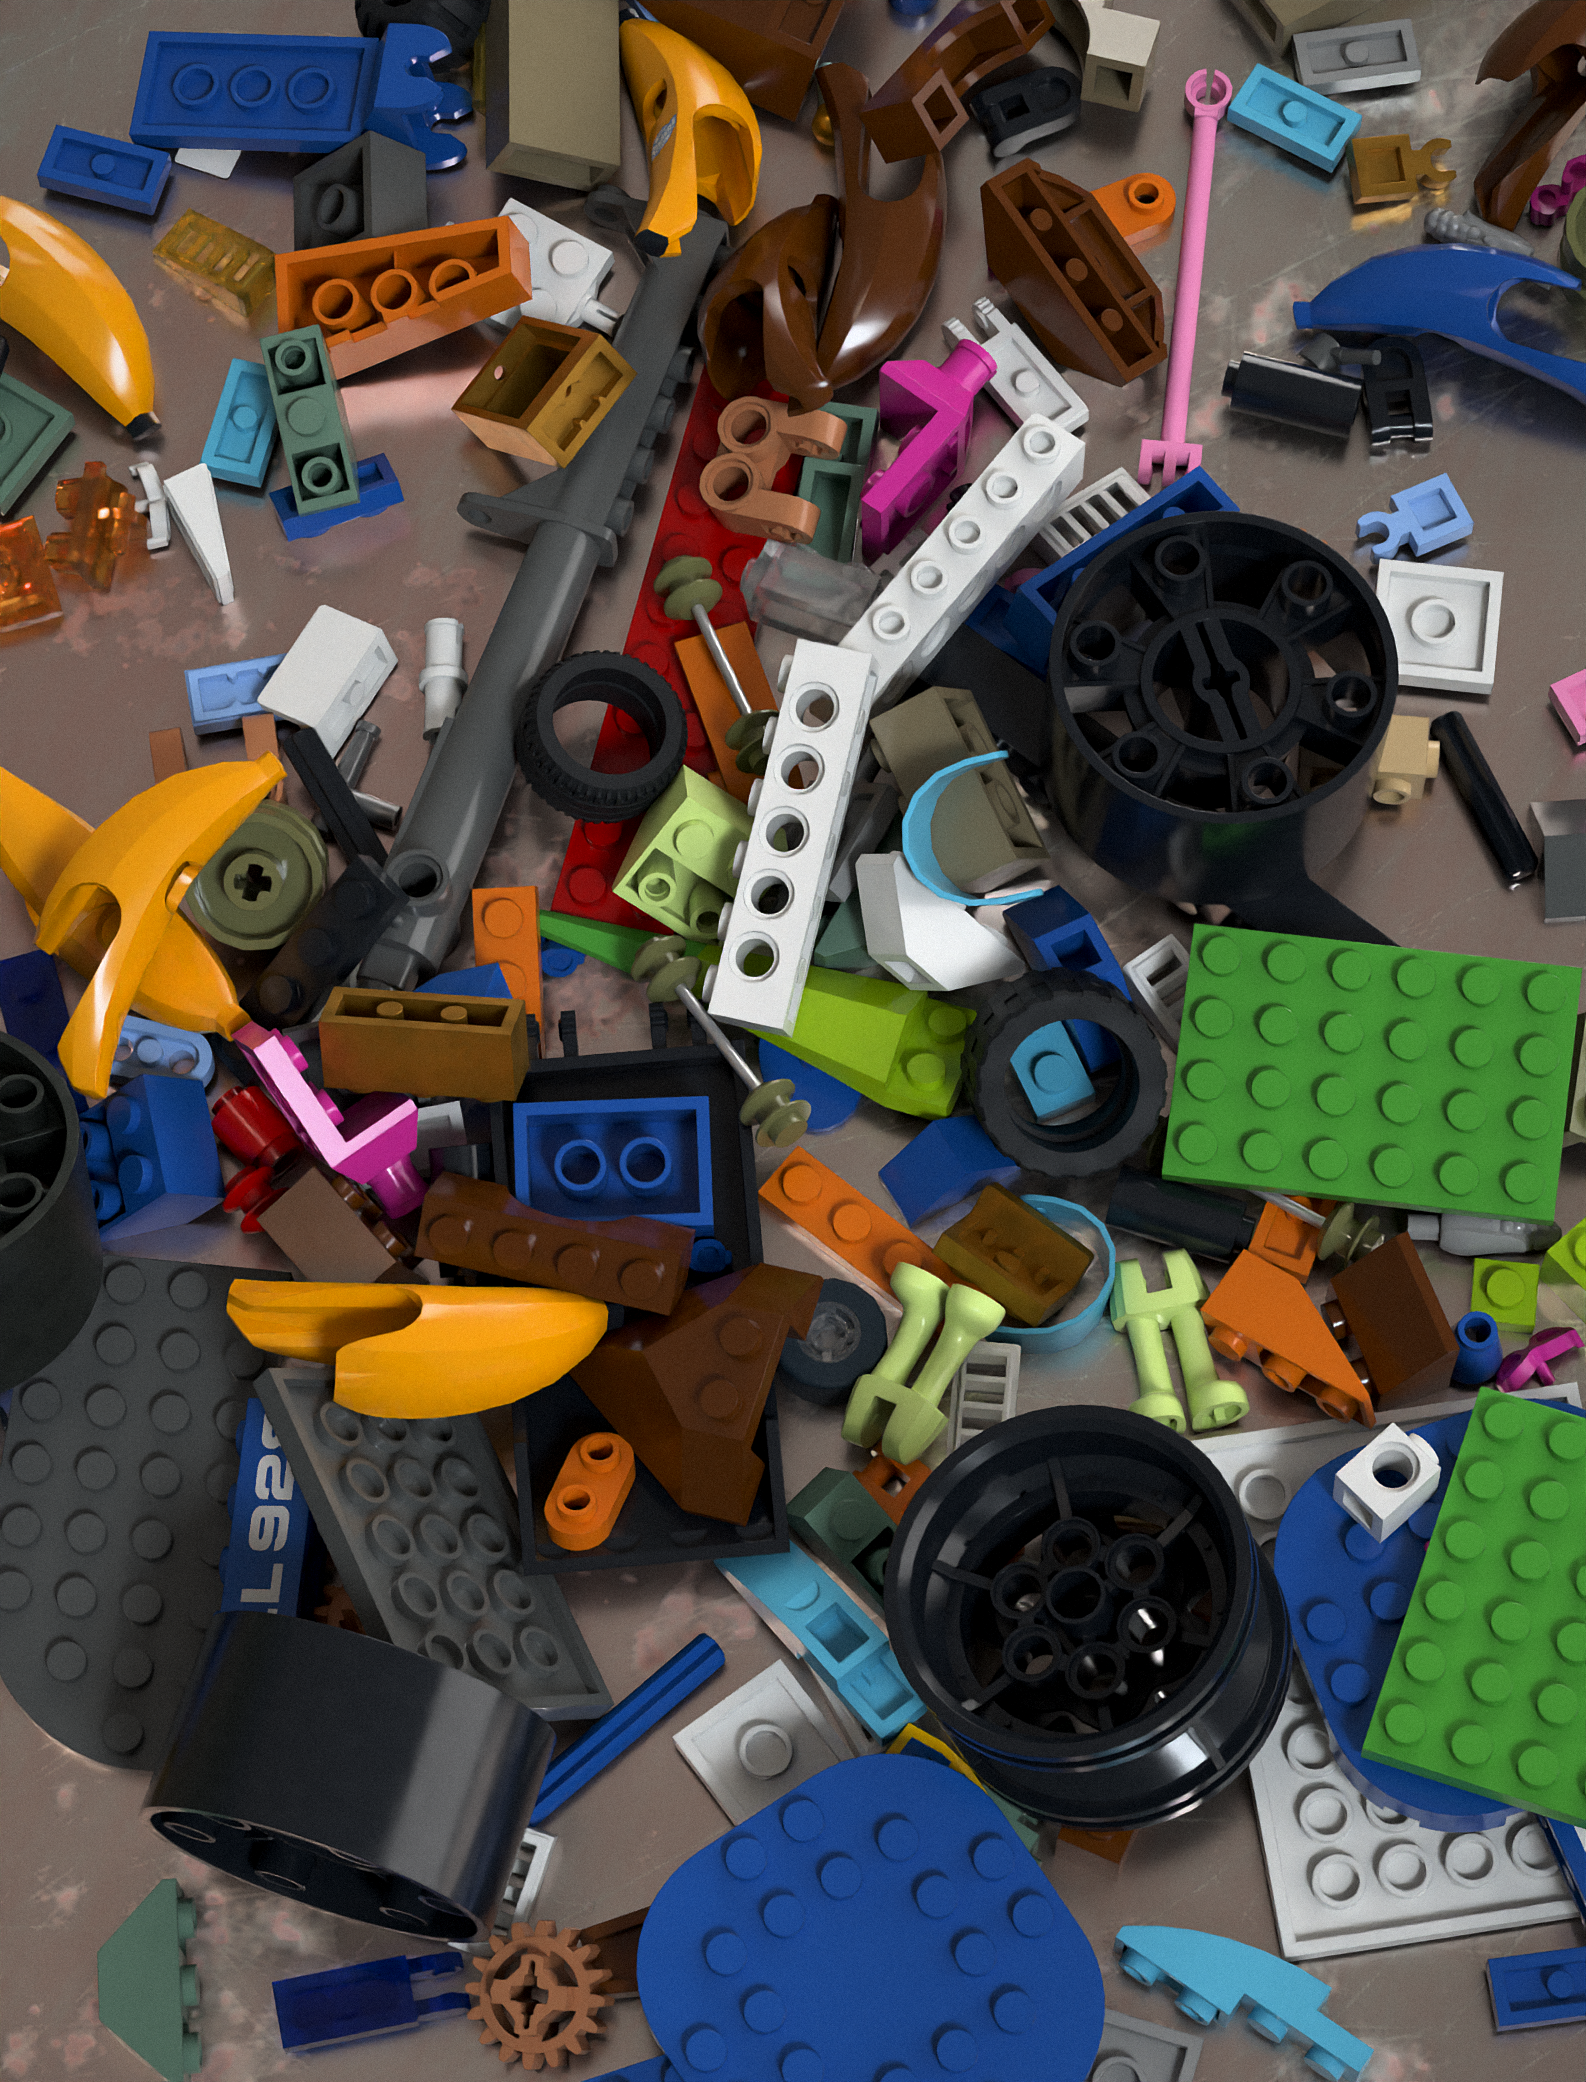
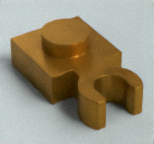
M1409 134L1351 139L1345 146L1354 204L1412 199L1419 192L1417 181L1431 189H1441L1448 186L1457 177L1456 170L1439 171L1435 169L1431 163V156L1444 155L1452 147L1451 140L1435 138L1428 141L1420 150H1412Z

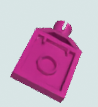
M961 339L954 347L955 350L937 368L925 360L887 361L879 370L880 428L902 443L898 450L899 457L886 472L882 469L875 471L867 480L860 493L859 498L862 507V519L860 522V527L862 528V555L872 562H875L883 553L889 555L903 539H906L908 534L917 528L965 471L973 423V399L983 385L997 373L996 369L998 368L992 356L984 348L971 340Z
M253 1021L231 1035L309 1153L330 1168L362 1185L365 1183L370 1185L385 1206L384 1210L391 1219L406 1215L424 1202V1196L430 1189V1186L416 1170L409 1154L417 1148L418 1108L410 1097L403 1093L374 1091L340 1113L324 1089L318 1090L311 1081L305 1082L300 1073L309 1066L288 1035L283 1037L276 1028L267 1031Z

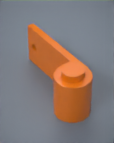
M743 621L715 630L752 711L765 709L779 711L746 622ZM703 634L675 642V651L713 752L716 770L706 773V779L748 806L754 780L756 778L764 779V776L741 772L735 763L740 751L730 749L725 742V735L728 729L741 717ZM797 764L790 771L788 778L789 787L804 789L801 772Z

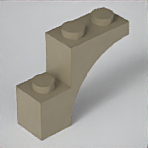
M1046 0L1056 19L1053 26L1066 37L1079 58L1083 73L1080 99L1139 113L1155 65L1161 21L1112 10L1114 0Z

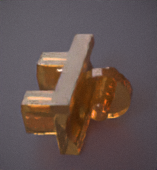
M103 461L86 462L83 477L58 481L55 495L56 510L65 520H74L72 532H52L47 536L43 554L45 561L56 572L79 574L92 589L109 588L115 555H125L128 542L145 539L150 525L147 517L134 511L137 498L128 493V489L124 484L114 481L107 475V466Z

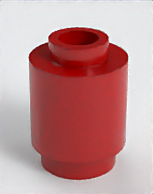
M235 1086L224 1093L212 1108V1113L215 1115L211 1122L213 1133L245 1168L255 1166L256 1169L271 1166L276 1172L275 1179L286 1172L304 1151V1145L297 1138V1134L281 1110L258 1086H251L243 1089L241 1086Z

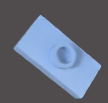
M287 653L185 670L184 674L195 735L243 727L242 717L269 713L261 708L257 699ZM274 715L275 721L285 720L279 716Z

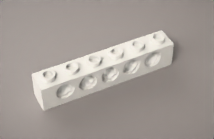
M1036 410L838 644L837 647L873 654L881 666L868 721L892 709L1083 479L1086 443ZM820 699L809 705V713L825 724L831 719L834 712L832 701ZM869 722L867 723L863 742L873 731Z
M797 639L794 656L786 654L782 660L777 689L778 692L784 693L779 718L774 716L769 718L763 738V754L769 755L764 779L756 778L754 780L748 800V816L755 818L749 841L741 840L739 842L733 862V878L740 880L734 904L726 902L719 919L717 937L718 940L725 941L719 966L710 965L703 986L702 1000L705 1003H710L707 1013L718 1022L789 1038L793 1036L881 669L873 654ZM820 699L833 702L834 712L826 724L820 727L804 725L803 715L808 705ZM803 761L817 763L819 774L816 781L810 787L805 789L789 787V774L795 765ZM787 823L803 825V840L797 848L788 852L775 850L774 836L781 826ZM776 884L787 886L789 899L786 906L775 914L761 913L759 910V898L762 892L769 886ZM761 946L772 948L774 961L770 970L762 976H747L744 972V960L747 954L754 948Z

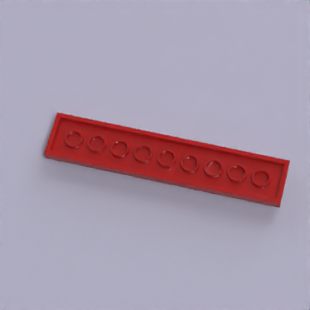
M704 363L622 655L628 654L632 658L636 657L643 664L646 662L649 664V667L657 670L659 676L663 675L665 680L672 685V690L676 691L678 698L682 702L688 728L686 753L680 768L684 764L706 779V773L716 770L713 752L674 646L675 642L701 635L702 632L696 619L672 620L666 616L664 612L666 598L659 597L655 593L653 588L654 580L660 573L663 565L675 557L690 555L707 559L712 566V574L709 579L718 581L723 590L718 603L707 613L714 630L745 621L754 646H756L784 542L735 533L725 529L702 497L699 488L700 476L706 465L717 455L721 442L717 431L718 420L724 408L730 404L712 385ZM767 379L756 385L748 395L787 404L789 402V395L774 391ZM766 429L753 431L747 436L744 444H752L760 440ZM791 453L786 464L776 472L771 488L772 491L792 496L797 495L805 456ZM741 485L734 488L728 494L726 501L739 499L745 494L748 486ZM608 704L590 770L604 774H625L636 771L650 762L647 739L640 726L630 715L618 707ZM646 812L629 820H622L619 823L604 824L601 822L594 824L593 822L585 823L583 819L575 820L550 911L668 936L677 935V932L612 892L614 880Z

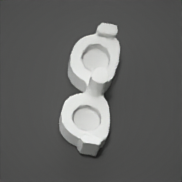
M148 462L127 466L132 476L138 475L148 499L126 504L128 515L131 516L150 511L152 538L147 539V548L151 550L167 546L171 539L170 515L157 472L153 465Z

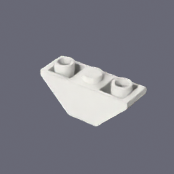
M891 851L890 854L860 855L855 868L868 954L910 990L951 991L1021 973L1025 962L1006 947L1008 944L1006 937L994 928L978 923L965 911L966 905L938 897L915 877L903 852Z

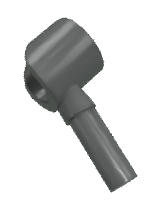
M1318 333L1296 355L1297 358L1309 361L1312 364L1310 367L1332 371L1337 365H1378L1381 361L1379 350L1341 347L1334 338L1326 333Z

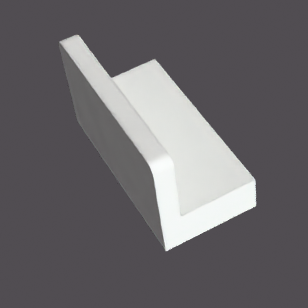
M321 605L260 693L257 701L263 710L272 712L276 716L299 725L301 730L310 727L316 730L333 759L397 664L398 659L381 628L327 605Z

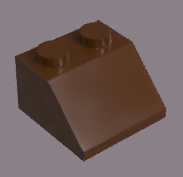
M1407 1231L1394 1236L1332 1277L1327 1288L1326 1303L1320 1305L1322 1318L1336 1341L1339 1339L1343 1340L1352 1360L1349 1363L1367 1390L1374 1413L1388 1411L1447 1389L1460 1350Z

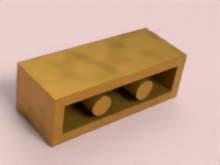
M334 987L318 1021L324 1087L348 1089L355 1093H370L374 1091L410 1093L420 1098L436 1096L475 1098L486 1103L502 1100L516 1101L529 1067L525 1000Z

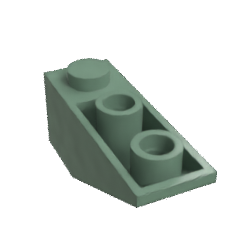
M825 1467L786 1505L787 1521L818 1558L885 1622L883 1602L884 1576L889 1550L898 1526L851 1472Z

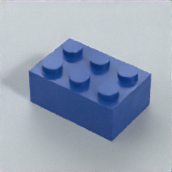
M709 1096L513 1103L515 1192L518 1201L538 1211L568 1219L612 1221L635 1215L695 1229V1237H714Z

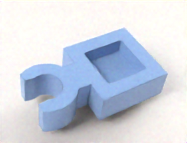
M1444 473L1391 495L1389 508L1392 514L1380 511L1369 512L1357 521L1355 530L1358 538L1370 533H1380L1386 538L1385 542L1371 548L1369 559L1372 564L1377 565L1380 559H1393L1398 552L1399 546L1409 543L1415 556L1418 557L1472 534L1474 522L1447 473Z

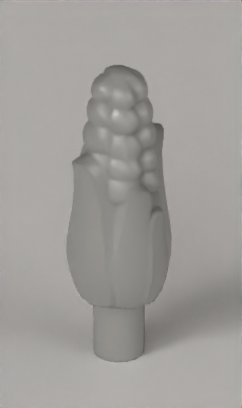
M1434 208L1424 218V230L1427 233H1431L1435 239L1440 240L1443 244L1466 243L1490 246L1536 258L1533 256L1535 249L1526 239L1512 231L1483 221L1468 209L1463 215H1456L1454 212L1444 210L1443 208ZM1531 282L1547 291L1553 286Z
M1407 1213L1405 1232L1408 1231L1412 1240L1438 1241V1246L1442 1250L1461 1256L1509 1252L1524 1253L1532 1249L1542 1250L1551 1248L1562 1238V1229L1555 1221L1553 1226H1544L1439 1213V1215Z

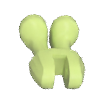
M1185 1248L1162 1253L1166 1290L1147 1293L1146 1280L1143 1277L1137 1258L1115 1262V1278L1110 1294L1111 1320L1116 1331L1129 1334L1140 1388V1398L1134 1401L1127 1410L1150 1417L1172 1428L1181 1435L1185 1432L1186 1420L1182 1405L1175 1394L1160 1332L1161 1330L1172 1328L1184 1377L1188 1412L1193 1430L1196 1432H1208L1233 1423L1245 1416L1250 1407L1244 1388L1236 1381L1220 1380L1215 1369L1200 1311L1211 1294L1206 1282Z
M898 1262L891 1275L890 1286L903 1305L902 1318L890 1346L871 1375L865 1374L858 1377L846 1407L841 1438L858 1446L869 1448L879 1440L884 1432L882 1439V1452L884 1456L906 1466L915 1461L926 1450L949 1421L937 1408L946 1387L976 1343L998 1328L1006 1311L999 1303L979 1291L961 1284H953L950 1288L929 1272L905 1262ZM945 1317L943 1330L928 1361L912 1388L905 1387L913 1367L936 1328Z

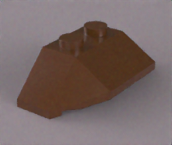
M1028 157L987 180L980 187L987 264L1058 364L1122 388L1162 363L1168 357L1167 344L1163 343L1165 323L1162 292L1092 193L1060 175L1042 170L1039 163Z

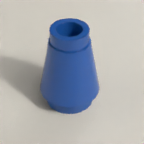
M1481 1311L1467 1313L1451 1327L1460 1348L1451 1378L1465 1384H1478L1489 1380L1497 1373L1502 1363L1503 1349L1494 1319Z

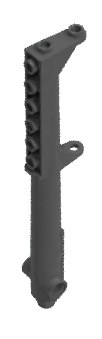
M607 184L600 185L597 191L589 193L585 201L584 212L592 221L601 226L625 233L644 268L611 345L638 374L565 469L558 467L556 471L501 497L467 492L460 498L457 512L464 520L477 527L528 544L529 547L455 719L446 716L383 867V870L410 898V901L364 956L356 975L357 984L355 988L412 992L417 980H429L436 976L443 957L452 952L460 940V915L471 892L519 768L516 751V729L519 717L538 679L550 667L560 661L597 565L612 567L615 564L618 556L616 535L624 536L630 526L634 511V502L631 500L637 483L645 485L650 477L655 458V451L651 448L658 432L662 434L667 433L674 416L675 399L672 397L678 382L687 383L694 367L696 349L693 348V345L698 335V314L702 299L710 282L721 266L736 251L735 248L730 247L728 222L715 219L708 213L697 209V220L691 232L679 238L681 256L658 258L648 255L634 246V236L643 219L648 201L631 198L624 190Z

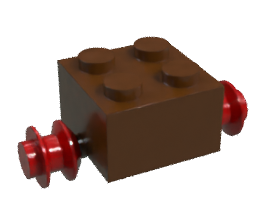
M248 1166L234 1175L225 1186L224 1191L227 1196L223 1201L222 1209L226 1213H234L239 1210L243 1212L245 1217L241 1222L240 1230L244 1234L266 1231L309 1282L428 1285L431 1283L417 1267L425 1258L414 1256L416 1249L414 1244L402 1232L397 1231L395 1233L383 1220L378 1222L377 1219L384 1213L381 1206L360 1184L355 1186L341 1173L332 1178L314 1166L291 1188L283 1187L274 1190L270 1185L276 1173L273 1167L265 1166L256 1169L255 1166Z

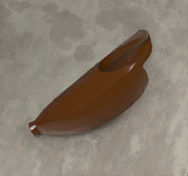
M1538 0L1522 12L1500 34L1487 50L1480 64L1475 82L1476 85H1479L1488 78L1510 82L1528 70L1530 71L1533 83L1532 96L1527 105L1490 153L1473 182L1481 219L1487 223L1512 232L1515 231L1527 202L1546 170L1586 115V76L1580 74L1586 66V0Z
M844 62L832 63L817 68L814 72L824 99L834 138L838 177L839 237L842 240L841 264L834 281L817 340V364L833 391L859 380L890 356L919 319L936 281L943 254L948 195L943 156L941 152L926 155L922 178L918 188L910 196L899 201L890 202L876 200L869 196L872 138L860 119L858 112L872 98V94L869 88V78Z
M817 194L811 204L788 209L763 225L724 262L706 290L698 314L697 333L704 363L712 385L730 403L736 399L748 396L753 388L765 379L769 381L774 391L789 395L788 417L817 410L830 402L833 397V389L817 364L818 323L834 253L838 222V199L832 195Z

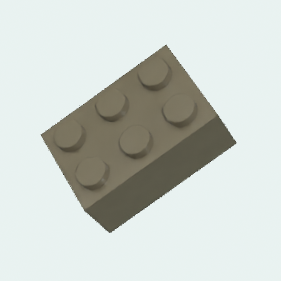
M933 686L868 721L875 734V738L870 741L872 751L883 770L887 773L893 772L903 793L898 796V804L903 816H905L913 794L935 772L967 758L1000 751L971 690ZM1004 759L973 768L954 778L937 799L930 822L932 850L943 874L961 891L965 893H987L1051 860Z

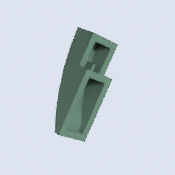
M828 402L817 410L840 418L847 424L848 429L838 458L826 460L805 456L798 497L816 505L821 510V516L812 543L806 545L790 543L785 579L846 589L852 566L854 542L856 548L862 519V507L859 497L862 488L870 477L880 414L878 409Z

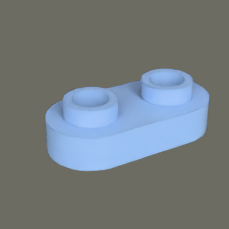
M127 1015L117 1048L128 1046L133 1049V1052L125 1060H113L109 1081L126 1085L141 1074L200 1080L203 1081L205 1088L213 1077L215 1060L208 1041L200 1033H193L162 1025L152 1020ZM188 1059L194 1062L193 1068L188 1073L177 1074L172 1071L175 1063L180 1060Z

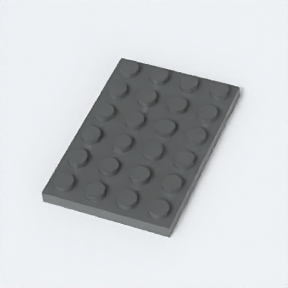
M267 1368L253 1382L254 1388L264 1407L266 1417L272 1425L288 1460L292 1475L298 1482L313 1515L317 1530L327 1546L342 1579L343 1587L352 1601L367 1636L416 1652L475 1677L521 1702L545 1721L597 1719L614 1705L613 1699L554 1575L524 1576L518 1499L477 1412L425 1419L374 1417L360 1414L333 1401L335 1369Z

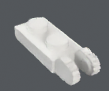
M986 297L979 298L971 305V311L976 322L991 338L982 345L959 319L951 317L941 324V331L951 348L954 349L961 339H968L984 348L995 360L998 367L996 369L997 373L983 387L1019 429L1035 410L1069 433L1089 420V410L1085 403L1015 322L1010 324Z

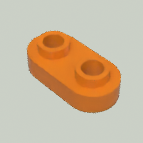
M1153 173L1135 174L1090 192L1129 246L1163 233L1170 227L1175 216L1176 195L1173 187L1166 179ZM1147 195L1154 197L1155 201L1150 204H1143L1136 198Z
M596 1432L582 1437L572 1446L544 1507L548 1535L558 1546L572 1551L588 1550L598 1546L609 1536L636 1476L633 1449L621 1436L610 1432ZM574 1506L583 1507L581 1510H571L570 1508Z

